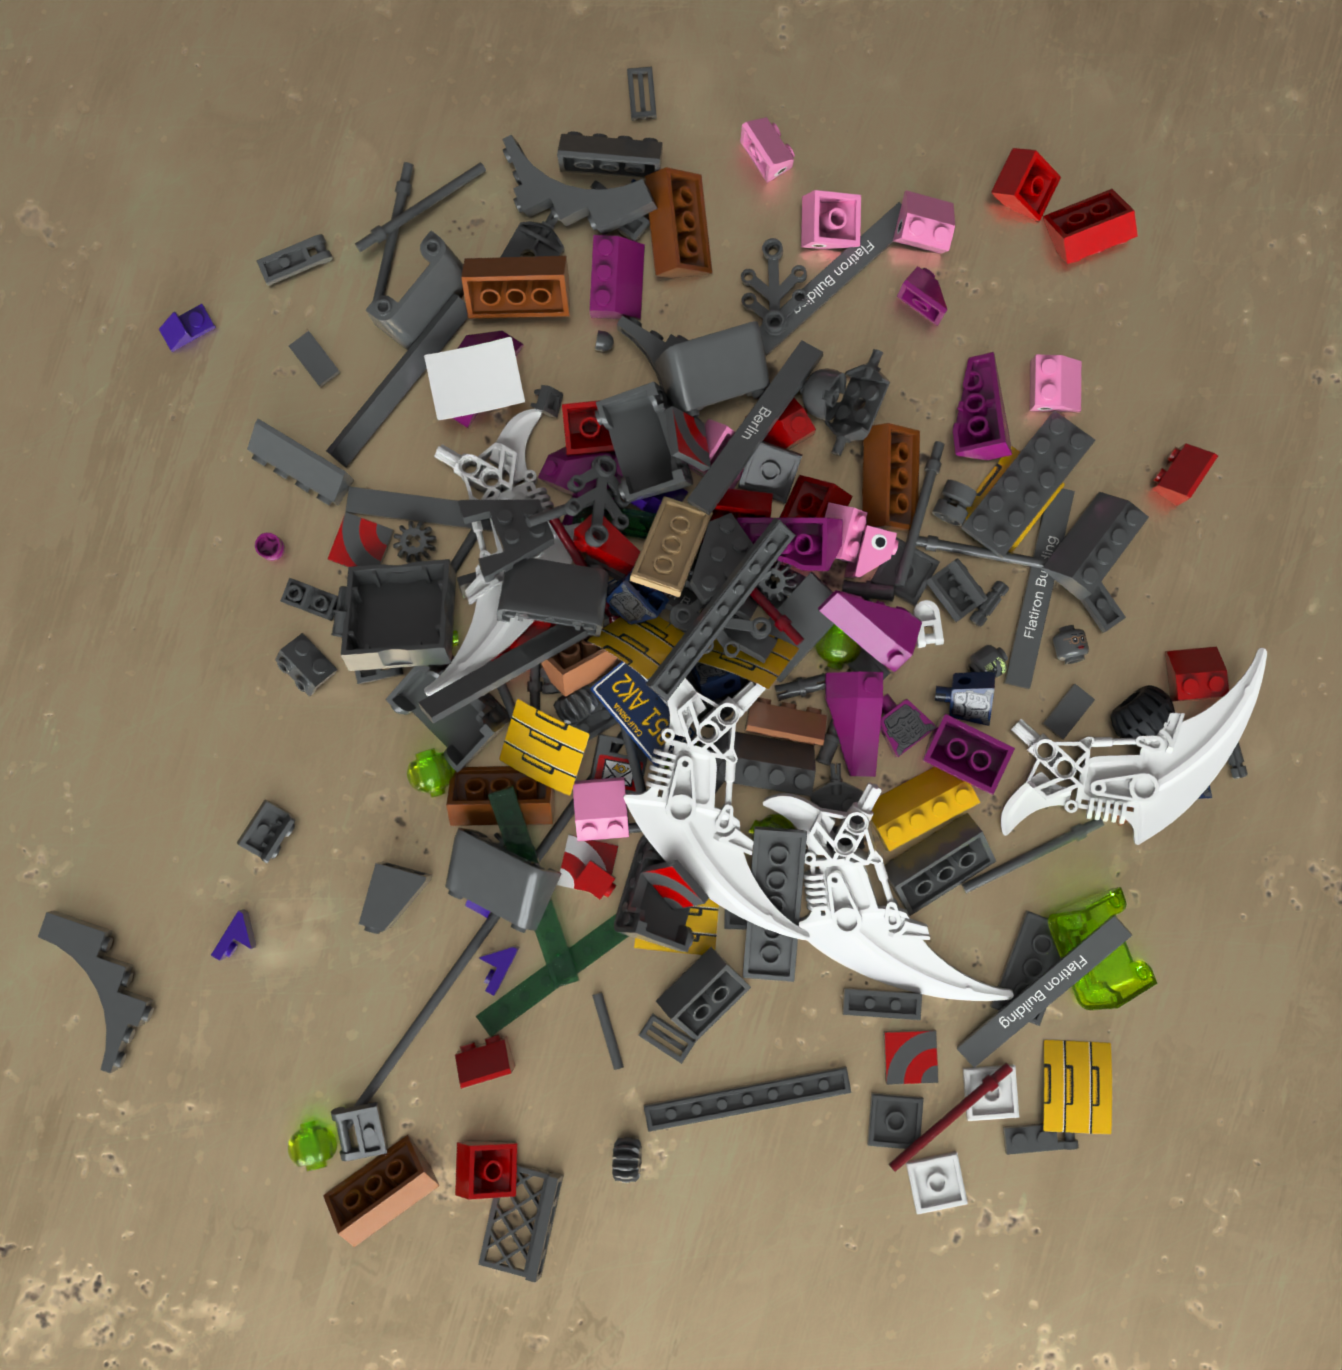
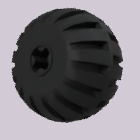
M1152 685L1144 686L1135 691L1113 710L1111 714L1112 726L1120 738L1136 739L1138 736H1157L1158 732L1164 728L1163 724L1167 723L1169 714L1175 713V709L1170 696L1162 689Z

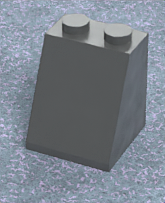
M384 861L376 863L359 924L365 926V931L375 934L391 928L431 881L432 875Z

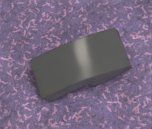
M289 578L280 602L332 621L335 615L333 610H336L338 596Z

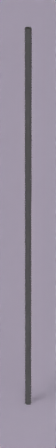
M620 731L617 737L623 738L622 731ZM612 742L610 752L618 753L624 744ZM574 797L528 861L540 863L574 815ZM491 912L354 1106L370 1102L498 922L500 916ZM353 1119L346 1120L348 1131L354 1124Z

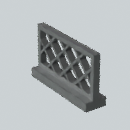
M517 1165V1175L521 1181L516 1183V1187L523 1184L530 1197L520 1204L516 1197H510L515 1207L505 1213L499 1205L500 1198H493L478 1265L526 1277L525 1280L537 1282L542 1277L564 1175ZM522 1173L528 1174L529 1176L525 1178ZM533 1176L544 1179L542 1190L535 1194L527 1182ZM539 1194H541V1195H540V1200L538 1201V1199H537L536 1196H538ZM532 1199L537 1207V1214L528 1219L521 1206ZM517 1209L524 1223L513 1229L506 1215ZM502 1219L509 1233L498 1239L493 1227L495 1222ZM535 1220L534 1227L530 1223ZM526 1225L532 1236L531 1241L523 1245L516 1231ZM511 1235L519 1248L508 1255L500 1241ZM495 1244L504 1257L498 1262L487 1260L488 1250ZM521 1251L526 1259L524 1269L515 1267L510 1259L511 1256Z

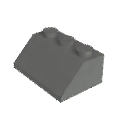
M710 947L656 1002L676 1025L697 1041L751 986L722 956Z

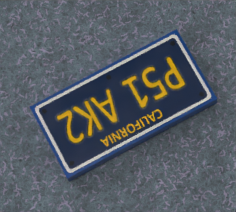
M622 661L593 685L590 690L650 761L652 757L661 758L660 755L654 754L653 751L654 749L663 750L665 741L661 737V731L664 728H669L670 713L668 703L646 685L649 679H646ZM689 727L688 733L691 739L695 732ZM666 732L665 737H670L671 733ZM675 734L674 740L686 742L685 737ZM670 745L669 752L673 751L674 746Z

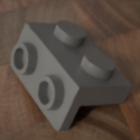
M958 558L925 581L955 622L962 619L988 599L981 586L977 584L968 572L967 567Z
M303 633L280 649L275 659L279 669L287 673L295 681L297 688L308 696L314 694L315 690L337 671L336 667Z
M265 799L240 836L237 844L259 856L265 863H268L271 858L274 859L279 853L280 844L284 837H288L295 827V819L290 813Z

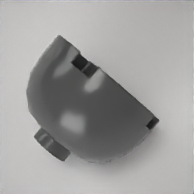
M829 368L819 369L812 373L800 388L805 409L818 419L832 420L841 403L837 402L839 394H845L846 375L838 370Z

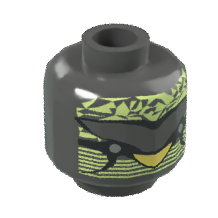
M985 645L970 656L968 668L970 672H995L996 679L1006 672L1007 665L1005 661L1008 660V657L1002 648L998 647L996 649L992 645Z

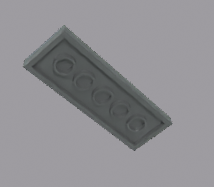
M1054 410L962 525L961 529L1003 559L1094 444L1095 439Z
M755 826L751 873L771 903L786 918L799 926L807 830ZM747 921L743 978L794 982L798 938L779 934Z

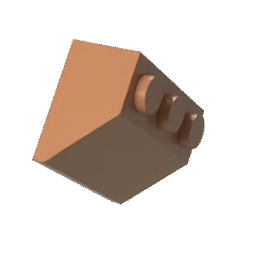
M589 635L543 661L541 664L550 682L566 697L608 674L622 661L606 650L588 642L587 640L592 637Z
M760 697L748 709L744 732L815 746H822L824 744L827 715H822L821 709L807 707L806 711L796 709V704L782 702L781 706L771 705L772 700Z

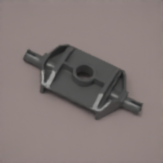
M550 212L546 221H542V223L532 221L521 222L501 257H522L526 252H532L535 257L560 256L562 252L564 253V246L554 232V226L557 221L552 212Z
M873 349L869 362L866 365L863 364L845 372L850 377V381L832 423L825 420V424L836 435V442L831 451L834 455L841 456L846 443L864 440L870 433L890 384V381L880 372L881 368L878 367L883 352ZM866 402L864 408L860 409V406Z
M830 763L831 778H829L828 782L813 790L812 796H810L811 802L821 808L847 812L854 802L858 803L863 791L843 781L841 778V763H836V773L835 763ZM854 815L850 818L856 824L863 823V817L859 815ZM839 825L833 826L832 830L834 833H836ZM864 836L857 847L861 850L865 848ZM847 837L839 839V842L844 846L852 844V841ZM827 841V844H828V845L832 848V850L834 851V848H833V847L831 846V844Z

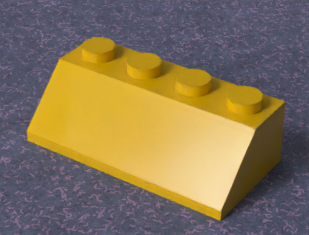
M934 766L880 795L872 808L874 815L870 822L885 850L891 851L981 802L971 784Z

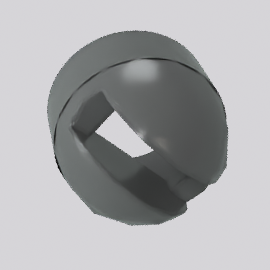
M598 330L595 350L601 352L610 350L614 344L613 337L606 331Z

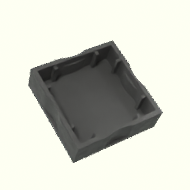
M450 559L419 561L404 565L380 564L348 567L346 590L347 614L343 623L341 657L349 671L451 664L456 574Z

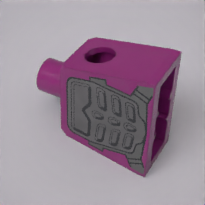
M888 693L883 696L882 711L884 715L881 717L880 731L896 758L937 727L908 699H904L899 704H896Z

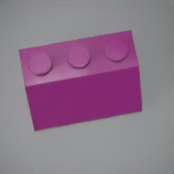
M593 235L589 309L591 318L620 319L624 316L627 319L633 317L636 320H641L645 244L620 236Z
M944 714L939 718L936 724L937 728L933 730L928 741L923 761L994 795L1015 748Z

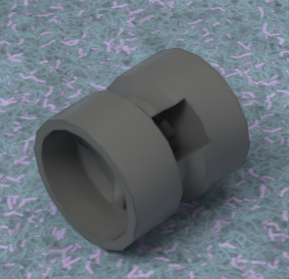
M947 480L941 492L943 499H938L932 513L947 523L962 526L968 515L966 508L972 506L977 492L963 483Z

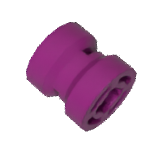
M266 532L257 537L255 549L260 556L267 560L275 561L280 559L285 553V544L278 536Z

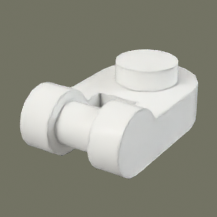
M930 600L919 602L913 610V615L922 621L916 642L917 647H926V644L932 643L943 645L944 638L938 606ZM932 626L933 633L925 634L924 627Z

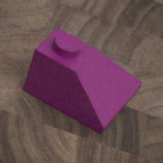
M917 266L902 284L897 297L938 326L948 310L939 282L927 268L921 269Z
M565 446L548 455L537 478L556 490L580 497L596 487V479L586 483L585 487L578 493L571 492L567 487V482L574 475L580 476L590 470L591 463L596 457L606 455L612 458V455L600 452L567 456ZM573 481L575 486L579 487L578 483Z

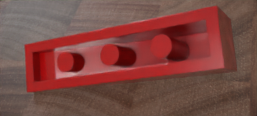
M591 514L574 529L573 541L579 551L586 552L591 558L626 575L635 566L641 551L604 516L602 525L608 531V540L600 547L589 546L585 540V533L591 527Z

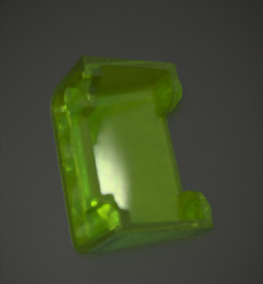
M1121 887L1101 892L1058 910L1049 916L1048 926L1060 958L1065 956L1113 914L1116 916V914L1126 909L1127 903ZM1125 941L1076 982L1072 989L1077 1002L1082 1008L1086 1010L1120 1008L1158 983L1152 968L1146 962L1140 960L1133 961Z

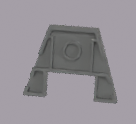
M539 499L458 501V508L464 524L488 518L492 519L503 549L502 553L478 559L485 583L494 580L496 574L502 571L506 573L513 569V565L522 559L528 560L554 545V536L548 521L533 527H528L526 524V517L543 512Z

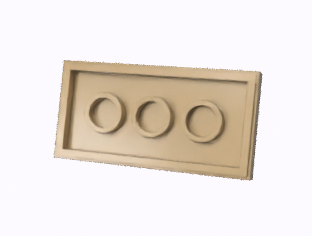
M664 496L631 573L630 581L680 597L713 512L708 515L692 505Z

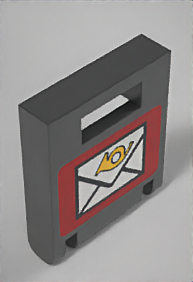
M598 734L589 780L624 777L626 794H637L628 756L610 752L611 743L624 744L623 738ZM635 743L644 777L647 756Z

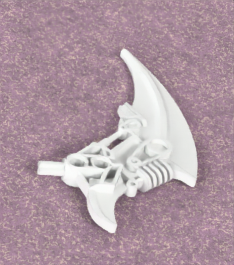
M529 409L514 416L504 427L497 441L478 457L466 453L460 455L443 444L436 449L437 452L434 457L454 468V473L465 482L469 500H479L472 495L470 488L472 486L484 493L481 500L539 499L543 511L554 507L553 502L550 501V496L547 495L546 488L540 487L536 489L537 475L535 471L527 470L525 462V451L529 436L538 420L542 417V413L536 409ZM488 457H490V458H489L490 463H492V464L498 466L499 468L497 469L496 467L492 466L491 464L485 462V460H486ZM468 466L476 467V470L472 473L464 471ZM505 473L510 477L509 483L504 481ZM495 478L498 482L493 486H489L486 484L488 479ZM523 479L525 480L524 483L516 486L518 482H520ZM491 518L490 522L498 550L493 554L486 550L481 520L472 522L473 531L476 533L480 548V558L503 552ZM548 521L554 536V545L532 558L571 564L573 560ZM581 523L569 526L563 525L572 540L574 529ZM478 565L475 568L476 579L465 590L469 604L471 605L476 602L472 623L462 646L451 664L434 682L424 689L427 696L436 693L491 662L533 623L534 620L530 619L518 621V616L510 618V622L497 621V609L504 571L496 574L494 580L485 583L480 566Z
M1259 648L1252 664L1246 673L1219 701L1205 711L1183 721L1184 713H1170L1167 723L1163 724L1164 728L1158 732L1157 736H1138L1136 739L1088 736L1077 742H1053L1044 733L1039 735L1025 721L1020 719L1011 731L1029 746L1028 751L1036 758V761L1026 782L1012 794L1003 807L1001 813L1002 833L1008 835L1016 825L1031 813L1045 807L1057 805L1064 806L1065 810L1069 813L1076 812L1078 808L1087 809V819H1091L1092 813L1095 811L1094 819L1099 820L1101 812H1103V821L1107 822L1110 813L1111 822L1115 823L1117 815H1119V824H1124L1126 819L1132 826L1133 840L1137 845L1163 830L1200 797L1218 775L1235 749L1250 719L1259 694L1267 658L1266 649ZM1042 743H1048L1052 748L1051 755L1046 758H1042L1038 754V747ZM1136 744L1141 747L1139 755L1095 756L1090 758L1091 747H1111L1112 745ZM1058 745L1078 746L1084 752L1074 761ZM1063 760L1071 764V771L1067 775H1061L1057 770V765ZM1041 762L1056 777L1049 779L1043 772H1039L1035 776L1033 775ZM1076 770L1080 773L1079 780L1073 777ZM1066 779H1070L1073 784L1066 787L1056 784ZM1077 788L1075 801L1070 800L1072 790ZM1082 799L1088 800V805L1081 804ZM1070 803H1073V809L1068 808ZM1127 806H1128V807H1133V812H1132V811H1126V810H1127Z
M685 678L667 701L670 724L669 728H664L661 731V737L665 741L663 750L654 749L653 751L654 754L661 756V758L652 757L651 761L658 763L659 766L650 765L649 768L656 771L657 774L648 773L647 776L654 779V782L646 781L645 785L649 786V789L640 794L628 793L623 798L639 828L666 862L678 860L705 891L709 899L753 924L779 934L807 940L810 938V933L786 918L771 903L753 877L744 852L752 855L754 841L740 831V821L733 816V807L731 805L732 788L735 781L736 762L738 760L734 750L736 723L744 714L742 710L761 692L750 681L732 699L728 696L724 701L717 704L696 692ZM704 700L714 706V708L698 722L697 716L706 709L702 702ZM732 707L734 711L733 717L730 720H722L720 717L722 708ZM693 722L695 735L690 739L688 730ZM707 724L714 727V734L710 738H703L700 733L701 728ZM729 730L728 746L721 752L713 743ZM670 732V737H665V733ZM675 734L685 737L686 742L674 740ZM699 740L702 742L700 746L694 745ZM670 745L674 746L672 752H669ZM715 758L726 760L725 804L721 809L714 807L717 772ZM659 789L663 790L661 796H657Z
M869 782L858 803L854 802L847 812L821 808L803 797L790 793H779L764 799L763 806L783 815L798 830H807L806 844L808 849L805 853V864L810 865L811 870L804 872L803 878L805 880L803 882L806 887L807 909L811 910V912L807 916L800 918L799 927L806 929L810 933V938L807 941L840 964L862 975L907 991L940 998L971 1001H999L1013 998V990L985 984L948 964L924 941L930 940L928 925L910 919L907 910L899 908L897 900L892 896L887 880L888 875L883 862V854L875 845L869 825L874 815L872 808L882 792L878 785ZM854 815H859L863 817L864 822L856 824L850 818ZM835 818H841L843 820L836 833H834L832 828L836 822ZM864 834L869 846L868 853L857 848ZM847 837L852 841V844L844 846L839 842V839ZM827 841H828V842L831 844V846L834 848V851H833L832 848L827 844ZM817 855H824V856H825V857H823V858H816ZM869 863L874 864L879 881L882 882L887 898L886 906L878 905L865 867Z

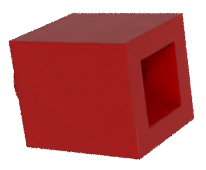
M592 860L589 861L575 881L599 900H601L603 895L608 898L617 886L613 883L616 877Z

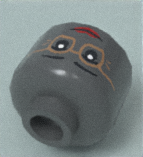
M1074 625L1059 628L1060 633L1053 637L1057 659L1065 661V664H1073L1085 660V655L1089 653V646L1084 630L1075 629Z

